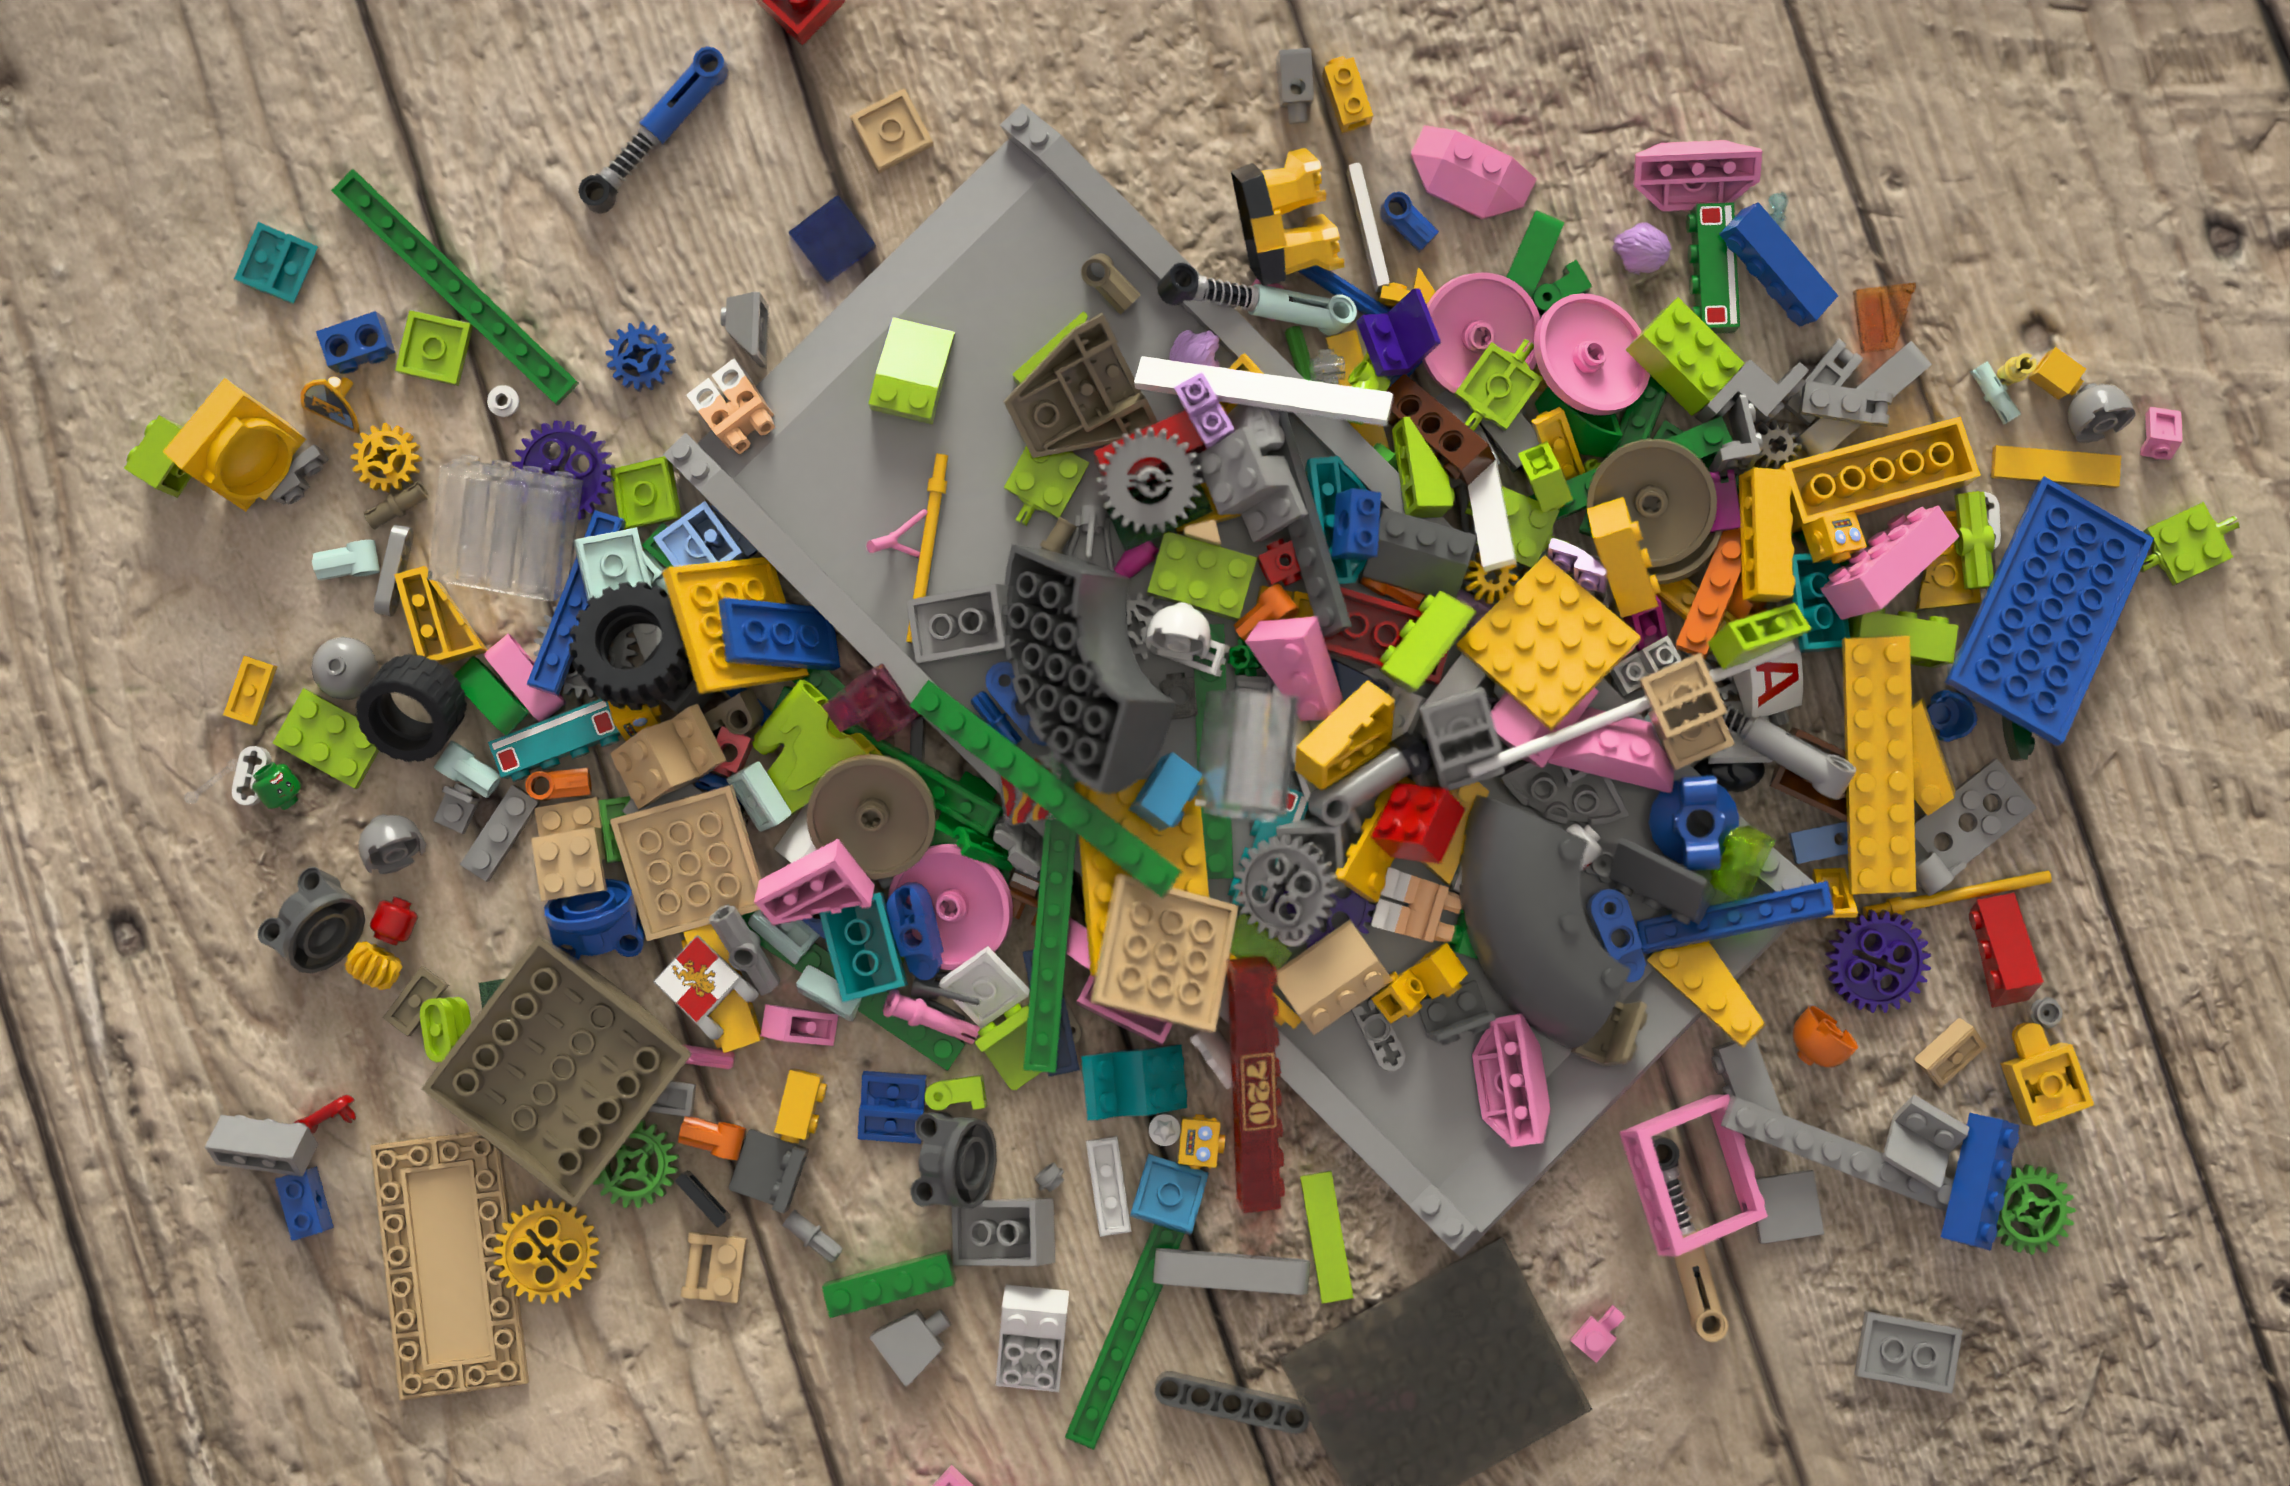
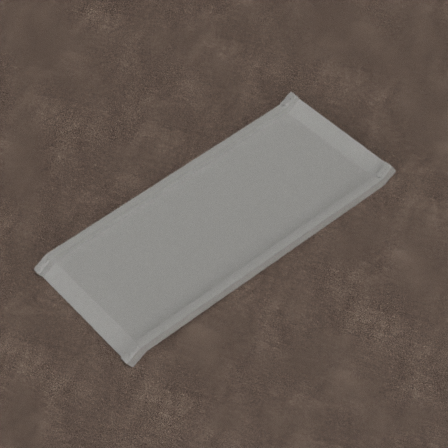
M1023 103L1000 125L1009 139L756 386V389L774 414L771 417L775 426L772 431L767 435L761 436L755 429L746 436L751 444L741 454H738L732 448L729 449L715 435L713 430L698 443L685 433L663 454L910 704L925 683L930 680L982 720L983 718L971 704V699L982 691L988 694L1002 714L1006 713L989 693L985 680L988 670L993 665L999 662L1012 663L1011 660H1007L1006 651L916 663L913 643L906 642L909 625L906 600L913 599L919 558L894 548L870 553L866 547L868 541L887 536L892 532L894 533L923 509L927 510L930 493L927 491L928 479L932 478L936 454L948 455L945 474L947 488L946 494H942L926 597L992 584L1004 585L1012 544L1041 549V541H1046L1058 522V518L1047 512L1036 510L1027 526L1022 525L1027 512L1020 523L1015 520L1024 503L1016 495L1003 488L1021 457L1026 444L1003 401L1019 386L1013 380L1012 374L1083 311L1088 315V320L1101 313L1104 314L1134 379L1136 378L1142 356L1169 360L1171 348L1179 334L1186 330H1191L1195 334L1210 330L1219 337V348L1215 352L1214 358L1215 361L1217 359L1220 363L1219 368L1228 369L1245 353L1266 375L1305 380L1231 305L1226 307L1225 303L1218 305L1217 301L1211 304L1207 299L1204 302L1202 300H1185L1179 305L1165 303L1158 295V282L1173 265L1189 263L1062 135ZM1102 253L1109 256L1114 262V267L1141 294L1121 315L1093 286H1089L1082 279L1081 269L1083 264L1095 254ZM1099 263L1091 264L1092 273L1096 277H1104L1105 270L1103 266ZM893 317L955 332L933 425L873 411L868 405L876 370ZM1141 390L1158 422L1185 410L1178 395ZM1287 411L1304 470L1309 458L1339 456L1343 460L1344 465L1358 477L1368 491L1381 492L1380 514L1384 508L1405 514L1399 473L1346 420ZM1109 444L1073 451L1075 455L1090 462L1061 515L1063 519L1075 525L1076 515H1081L1082 506L1103 507V504L1109 498V496L1098 495V492L1106 486L1097 482V478L1101 477L1094 462V451ZM1196 458L1191 465H1199ZM1170 468L1163 472L1164 474H1172ZM1201 470L1193 474V476L1201 478L1204 483L1206 482ZM1157 479L1150 483H1147L1146 480L1140 482L1146 484L1149 489H1152V484L1158 483L1161 480ZM1136 486L1129 493L1138 502L1151 504L1165 498L1171 487H1166L1163 493L1156 497L1144 495ZM1115 507L1106 509V518L1111 519L1110 535L1114 566L1117 565L1132 538L1136 539L1140 534H1143L1160 550L1164 532H1161L1156 524L1153 525L1151 534L1146 532L1144 524L1141 525L1138 532H1134L1133 521L1126 527H1122L1123 515L1112 519L1111 514ZM926 516L898 537V543L920 552ZM1242 516L1216 524L1221 540L1220 547L1254 557L1267 552L1266 546L1276 540L1283 538L1285 543L1291 540L1288 527H1285L1262 542L1253 543ZM1443 517L1420 518L1453 528ZM1165 521V531L1177 534L1175 527L1168 521ZM1081 528L1072 557L1108 569L1103 530H1101L1100 535H1094L1092 557L1087 559L1085 556L1087 534L1082 533ZM1071 537L1062 549L1064 555L1066 554ZM1474 548L1470 560L1476 562L1475 554L1478 552ZM1158 553L1155 555L1156 559L1130 578L1128 594L1132 600L1136 599L1138 592H1142V600L1147 601L1150 597L1147 596V591ZM1279 559L1282 566H1289L1286 559ZM1257 560L1240 619L1256 606L1259 586H1268ZM1364 568L1359 573L1355 583L1339 585L1343 588L1400 604L1387 595L1381 596L1362 585L1360 581ZM1494 572L1487 573L1484 578L1487 582L1492 580L1493 584L1496 575ZM1303 577L1288 586H1284L1283 582L1279 583L1284 590L1307 593ZM1463 579L1460 589L1466 591L1465 587L1472 583V580ZM1474 588L1468 593L1475 595L1477 590ZM1424 596L1416 610H1418L1419 606L1422 604V602L1425 600L1427 596ZM1495 596L1492 605H1495L1498 602ZM1154 598L1152 604L1154 607L1163 604L1164 608L1175 605L1174 603ZM1136 606L1140 614L1146 617L1154 616L1146 608ZM1199 611L1207 619L1208 624H1224L1225 645L1230 647L1238 645V638L1241 637L1233 626L1236 621ZM1131 613V626L1127 629L1128 631H1134L1139 641H1141V628L1145 627L1144 623L1138 624L1133 613ZM1469 627L1463 629L1451 644L1441 679L1461 654L1456 648V644L1470 630ZM1129 639L1131 648H1136L1134 642ZM1151 651L1147 652L1146 661L1142 659L1140 654L1136 655V661L1143 674L1147 678H1152L1153 682L1151 684L1154 687H1159L1160 692L1166 697L1176 701L1164 743L1156 759L1140 779H1148L1159 759L1172 752L1197 770L1194 668L1155 655ZM1225 652L1229 743L1237 737H1245L1292 758L1290 749L1287 754L1283 753L1234 720V717L1250 694H1238L1236 692L1235 681L1237 675L1234 674L1236 668L1231 664H1227L1229 653ZM1329 654L1330 657L1360 672L1374 668ZM1264 668L1256 669L1257 676H1266L1267 672ZM1002 675L999 677L998 683L1002 687H1007L1010 685L1011 679L1008 675ZM1484 677L1476 689L1482 687L1486 694L1499 700L1498 696L1494 693L1495 683ZM1603 678L1595 686L1599 692L1586 710L1591 707L1609 711L1628 702ZM1423 682L1414 693L1428 698L1437 685L1434 686ZM1018 701L1015 706L1016 712L1023 716L1029 715L1025 705H1021ZM1639 713L1629 716L1646 721ZM1007 714L1005 717L1014 730L1022 737V740L1016 746L1033 759L1037 758V760H1040L1044 767L1050 768L1051 749L1049 746L1033 744ZM1420 715L1417 723L1424 725L1422 715ZM927 720L1004 798L1001 775ZM1413 733V734H1412L1413 736H1415V737H1417L1418 739L1421 740L1420 734H1418V733ZM1499 740L1502 751L1499 752V754L1507 750H1510L1503 742ZM1241 743L1239 747L1233 746L1232 751L1236 753L1235 759L1241 760L1242 757H1248L1252 759L1249 766L1255 768L1256 759L1262 750L1256 748L1255 754L1246 751L1247 745ZM1267 755L1261 760V768L1268 774L1275 773L1279 768V761L1275 756ZM1520 760L1503 766L1504 771H1507ZM1229 761L1231 796L1242 768ZM1285 761L1284 770L1278 778L1284 781V775L1287 774L1294 778L1293 784L1298 786L1300 781L1297 772L1288 770L1291 763ZM1690 764L1674 771V780L1681 779V777L1701 776ZM1429 769L1424 772L1425 775L1428 774ZM1500 775L1478 781L1490 791L1487 798L1519 809L1564 830L1572 824H1578L1582 828L1588 824L1601 837L1597 843L1604 846L1606 851L1615 854L1618 842L1622 837L1661 857L1665 856L1652 840L1648 825L1650 807L1659 790L1612 779L1629 816L1598 825L1572 821L1564 824L1545 818L1541 812L1529 805L1525 806L1507 788ZM1438 777L1433 783L1429 784L1430 787L1441 788ZM1271 782L1269 788L1272 789L1275 782ZM1017 787L1014 788L1017 795L1015 797L1016 801H1014L1016 803L1014 809L1023 797V792ZM1231 799L1233 877L1239 879L1240 877L1235 875L1236 871L1243 870V866L1238 865L1244 847L1251 848L1254 836L1249 834L1255 818H1262L1265 806H1261L1259 811ZM1033 803V804H1032V805H1033V808H1031V809L1034 810V808H1035V806L1037 805V803ZM1698 809L1689 814L1686 820V827L1689 833L1699 838L1710 831L1712 817L1707 810ZM1032 810L1031 813L1026 814L1029 816L1026 817V821L1044 838L1045 819L1033 821ZM1739 813L1737 837L1729 850L1720 856V868L1717 870H1697L1698 872L1696 873L1707 879L1717 891L1709 906L1815 884L1774 849ZM1077 834L1074 869L1082 876L1079 835ZM1394 858L1390 868L1449 887L1448 891H1451L1452 883L1450 885L1444 884L1421 862ZM1605 861L1600 863L1601 867L1606 866ZM1583 870L1580 871L1581 905L1588 926L1597 940L1587 915L1586 906L1588 900L1596 892L1604 889L1616 890L1614 889L1616 883L1613 881L1604 883L1597 875L1588 874ZM1233 878L1208 879L1209 898L1230 903L1232 896L1227 895ZM1346 886L1345 889H1338L1334 893L1339 898H1345L1349 895L1350 888ZM1634 892L1631 897L1623 894L1629 903L1636 928L1637 921L1673 913L1664 907L1657 911L1642 903L1644 897ZM1382 895L1379 898L1408 907V903L1401 902ZM1369 901V904L1375 905L1376 902ZM1275 902L1271 908L1273 912L1276 909V906L1278 904L1277 902ZM1611 902L1604 905L1605 913L1611 914L1614 911ZM1238 906L1230 952L1297 1014L1271 974L1304 952L1307 943L1305 942L1298 947L1287 946L1279 940L1278 936L1272 939L1269 938V929L1258 933L1260 923L1257 921L1249 925L1248 920L1252 915L1250 912L1241 914L1240 911L1243 907ZM1373 910L1368 911L1367 915L1372 917ZM1442 910L1440 922L1456 925L1459 914ZM1343 912L1335 913L1331 919L1335 929L1348 921L1346 914ZM1322 917L1324 925L1320 927V931L1325 932L1326 918ZM1365 922L1363 925L1369 931L1368 934L1359 932L1388 974L1396 971L1399 975L1406 969L1411 968L1426 953L1446 943L1436 940L1432 943L1369 926L1370 922ZM1791 924L1720 938L1709 942L1734 979L1737 980ZM1621 929L1613 932L1611 936L1613 945L1619 947L1625 942V934ZM1454 952L1469 973L1460 984L1476 980L1487 1011L1494 1013L1496 1018L1517 1015L1508 1007L1499 993L1492 988L1483 973L1484 970L1479 960ZM1649 953L1643 954L1647 965L1645 966L1644 975L1636 982H1625L1617 1000L1623 1004L1641 1001L1647 1005L1645 1010L1647 1013L1646 1023L1643 1029L1638 1031L1634 1041L1637 1043L1636 1052L1633 1058L1627 1061L1626 1064L1602 1066L1571 1053L1572 1049L1557 1044L1531 1028L1541 1046L1551 1110L1544 1142L1510 1147L1505 1142L1506 1140L1498 1135L1481 1116L1472 1054L1486 1030L1472 1034V1031L1459 1033V1040L1442 1045V1043L1428 1038L1419 1012L1409 1018L1404 1015L1391 1025L1405 1051L1406 1061L1402 1068L1391 1072L1384 1070L1377 1063L1351 1010L1315 1035L1312 1034L1303 1021L1295 1029L1286 1022L1280 1026L1268 1014L1271 1007L1265 1002L1259 1006L1246 994L1249 987L1243 981L1237 985L1226 975L1218 1014L1259 1055L1273 1053L1274 1070L1462 1258L1686 1032L1703 1012L1648 964L1647 959L1653 954ZM1369 998L1360 1003L1366 1014L1360 1015L1362 1021L1369 1014L1379 1012L1377 1007L1372 1011L1367 1004ZM1381 1019L1371 1020L1367 1026L1368 1033L1372 1037L1383 1035L1385 1032L1384 1022ZM1390 1035L1385 1041L1374 1043L1376 1049L1380 1045L1383 1046L1386 1052V1056L1382 1058L1383 1062L1388 1061L1394 1065L1397 1063L1395 1057L1399 1055V1052H1393L1389 1048L1387 1042L1393 1041ZM1272 1055L1261 1056L1272 1067Z

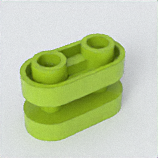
M460 997L432 998L422 1004L419 1016L425 1052L428 1058L434 1062H442L472 1023L469 1006L464 999Z

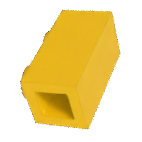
M1342 56L1328 61L1327 66L1323 68L1322 77L1341 134L1370 125L1373 113L1354 57L1345 59Z
M795 1068L789 1070L774 1133L782 1134L781 1140L799 1144L800 1139L806 1140L809 1138L810 1133L815 1134L819 1122V1115L815 1114L817 1103H823L827 1090V1084L822 1083L824 1075Z

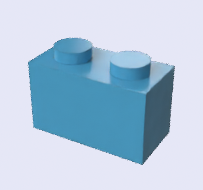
M1173 752L1159 759L1129 810L1158 831L1175 827L1184 815L1182 808L1185 803L1191 801L1200 789L1198 782L1203 774Z

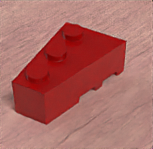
M2015 892L1979 899L1971 908V912H1969V921L1976 933L1991 1007L2028 1001L2044 981Z

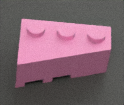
M1317 617L1259 621L1245 642L1301 721L1325 720L1338 708L1343 700V696Z
M839 839L759 880L754 903L772 925L812 918L815 913L831 911L832 914L840 913L842 908L858 905L861 908L871 907L874 884Z

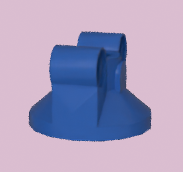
M1689 776L1674 780L1671 793L1659 791L1650 807L1648 825L1652 840L1660 851L1674 861L1684 865L1685 869L1689 871L1717 870L1720 868V856L1729 850L1737 837L1739 815L1735 801L1724 787L1716 783L1715 776ZM1704 809L1711 814L1712 827L1703 837H1694L1687 830V817L1694 810Z
M605 879L606 891L549 900L544 906V913L553 945L578 960L580 955L597 956L612 950H616L625 957L638 955L643 948L645 933L641 920L638 917L630 885L624 881ZM625 935H632L636 938L628 939L625 937ZM562 945H569L573 949H566Z

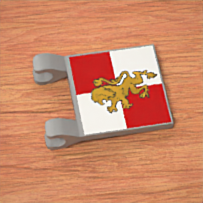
M696 935L653 981L710 1039L715 1040L723 1035L724 1030L709 1015L731 991L735 989L747 1002H753L759 996V992L743 979L699 935Z

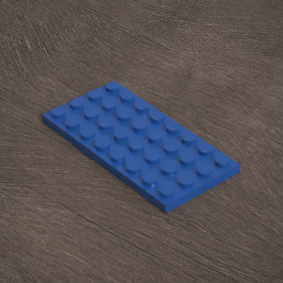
M2042 477L2034 489L1945 683L2058 747L2063 744L2154 538L2047 477Z

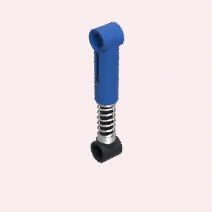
M704 47L698 50L693 57V63L639 122L641 127L638 129L637 136L632 135L633 140L627 142L626 148H621V154H615L616 159L610 161V166L604 167L599 174L587 176L581 181L578 190L579 196L591 211L601 214L612 209L615 204V195L618 193L617 190L623 185L622 180L626 181L625 177L628 174L632 175L630 171L633 168L637 169V163L639 161L643 162L642 158L645 155L649 156L647 152L650 149L654 150L658 143L663 145L715 86L721 85L726 80L729 70L719 50L714 47ZM714 61L718 63L714 71H704V66L708 62ZM595 189H604V194L600 199H590L591 193Z

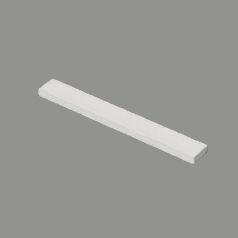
M1143 356L1141 357L1134 381L1135 389L1177 395L1174 390L1175 386L1203 372L1217 395L1218 401L1382 426H1387L1393 402V393Z

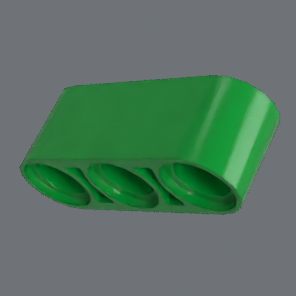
M1535 210L1506 275V278L1516 282L1531 298L1565 223L1538 210Z
M473 655L453 675L460 682L465 695L504 735L507 736L529 714V711L476 656Z

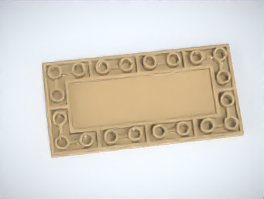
M476 1131L371 1145L400 1401L527 1384L529 1377L520 1300L516 1296L518 1286L515 1284L507 1289L506 1284L510 1277L499 1278L498 1276L505 1268L504 1265H494V1261L502 1257V1254L494 1252L493 1249L496 1246L503 1245V1242L499 1241L496 1235L501 1233L507 1234L502 1223L503 1221L510 1223L502 1151Z

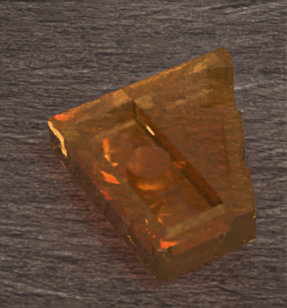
M1916 282L1863 288L1853 291L1861 353L1892 350L1896 347L1900 335L1899 330L1905 321L1911 296L1916 289Z

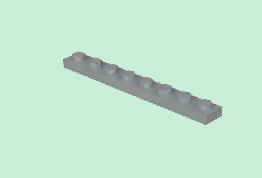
M1733 1095L1731 1096L1721 1126L1940 1210L1947 1211L1954 1180L1944 1177L1942 1187L1935 1191L1884 1161L1882 1158L1883 1153Z

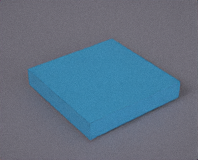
M1148 1154L1130 1217L1191 1235L1209 1173L1199 1169H1190L1189 1166Z

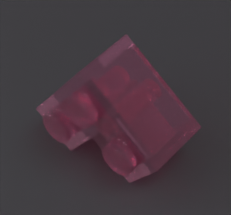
M883 663L857 676L822 705L840 732L863 721L877 742L901 731L918 716L916 710L909 706L911 703Z

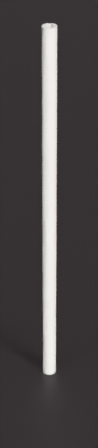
M1791 640L1746 663L1724 670L1720 666L1710 670L1709 673L1715 683L1795 651V646ZM1644 696L1467 766L1471 778L1477 777L1647 710L1651 706L1647 697Z

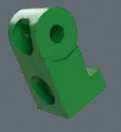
M1577 260L1564 267L1562 271L1565 275L1564 277L1552 284H1542L1535 290L1531 299L1540 315H1543L1552 305L1564 297L1573 294H1586L1590 291L1592 284Z

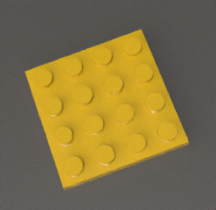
M1544 555L1513 586L1514 590L1512 592L1508 591L1505 594V598L1500 599L1459 640L1456 648L1552 731L1640 642L1641 636Z
M765 557L668 567L662 571L699 694L797 680L809 675L805 668L729 663L726 661L718 603L720 600L732 598L786 604L776 569Z

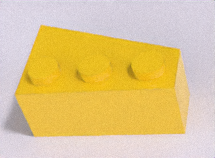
M1624 497L1587 508L1593 539L1602 565L1607 570V579L1621 618L1658 607L1656 594L1661 593L1656 574L1649 575L1647 568L1652 567L1647 548L1641 549L1639 541L1643 540L1638 522L1632 523Z
M422 566L394 574L417 656H426L428 659H434L441 665L472 657L473 655H480L487 651V648L432 570Z
M1367 680L1296 746L1295 771L1322 791L1389 749L1388 743L1392 741L1395 699Z
M1924 697L1912 704L1914 799L1926 815L1929 816L1954 799L1956 790L1926 708Z

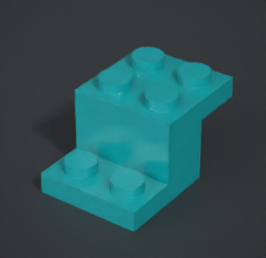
M1182 1044L1144 1049H1125L1081 1056L1087 1121L1118 1116H1146L1188 1108Z

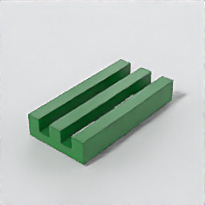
M958 826L952 833L953 837L958 839L956 842L957 846L962 848L960 850L962 856L983 863L986 862L1009 872L1014 868L1008 860L1009 851L997 844L993 837H985L974 830Z

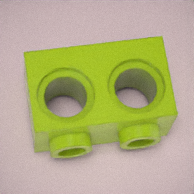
M1548 441L1518 453L1529 484L1543 512L1559 509L1565 503L1573 500L1561 467Z

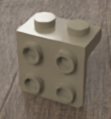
M1617 1001L1600 1030L1588 1042L1572 1049L1571 1053L1605 1067L1626 1064L1627 1061L1633 1058L1636 1052L1637 1043L1634 1041L1638 1031H1641L1646 1023L1647 1013L1645 1010L1647 1005L1641 1001L1628 1004Z

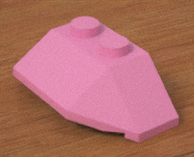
M1424 126L1411 152V158L1415 163L1426 193L1481 219L1522 209L1537 180L1513 157L1456 130Z
M1723 140L1660 143L1635 154L1633 185L1661 211L1692 210L1696 204L1734 202L1751 186L1753 187L1760 182L1762 150Z
M1590 707L1584 711L1576 723L1606 711ZM1626 717L1561 743L1548 760L1550 764L1667 793L1673 791L1674 770L1651 722Z
M1523 1014L1496 1018V1020L1489 1022L1491 1027L1484 1032L1472 1054L1482 1119L1498 1135L1505 1139V1142L1510 1147L1543 1143L1551 1108L1541 1046Z

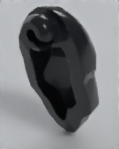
M1708 757L1693 767L1701 776H1715L1716 783L1724 787L1727 792L1746 791L1759 783L1765 773L1763 763L1709 764Z

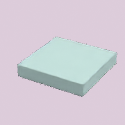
M637 527L575 539L573 541L587 600L593 596L598 599L604 595L602 590L607 587H611L613 590L619 589V583L629 582L632 587H636L637 582H645L651 587Z

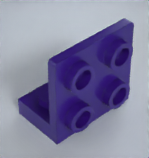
M1413 288L1388 313L1362 315L1356 321L1377 377L1408 374L1441 342L1420 288Z

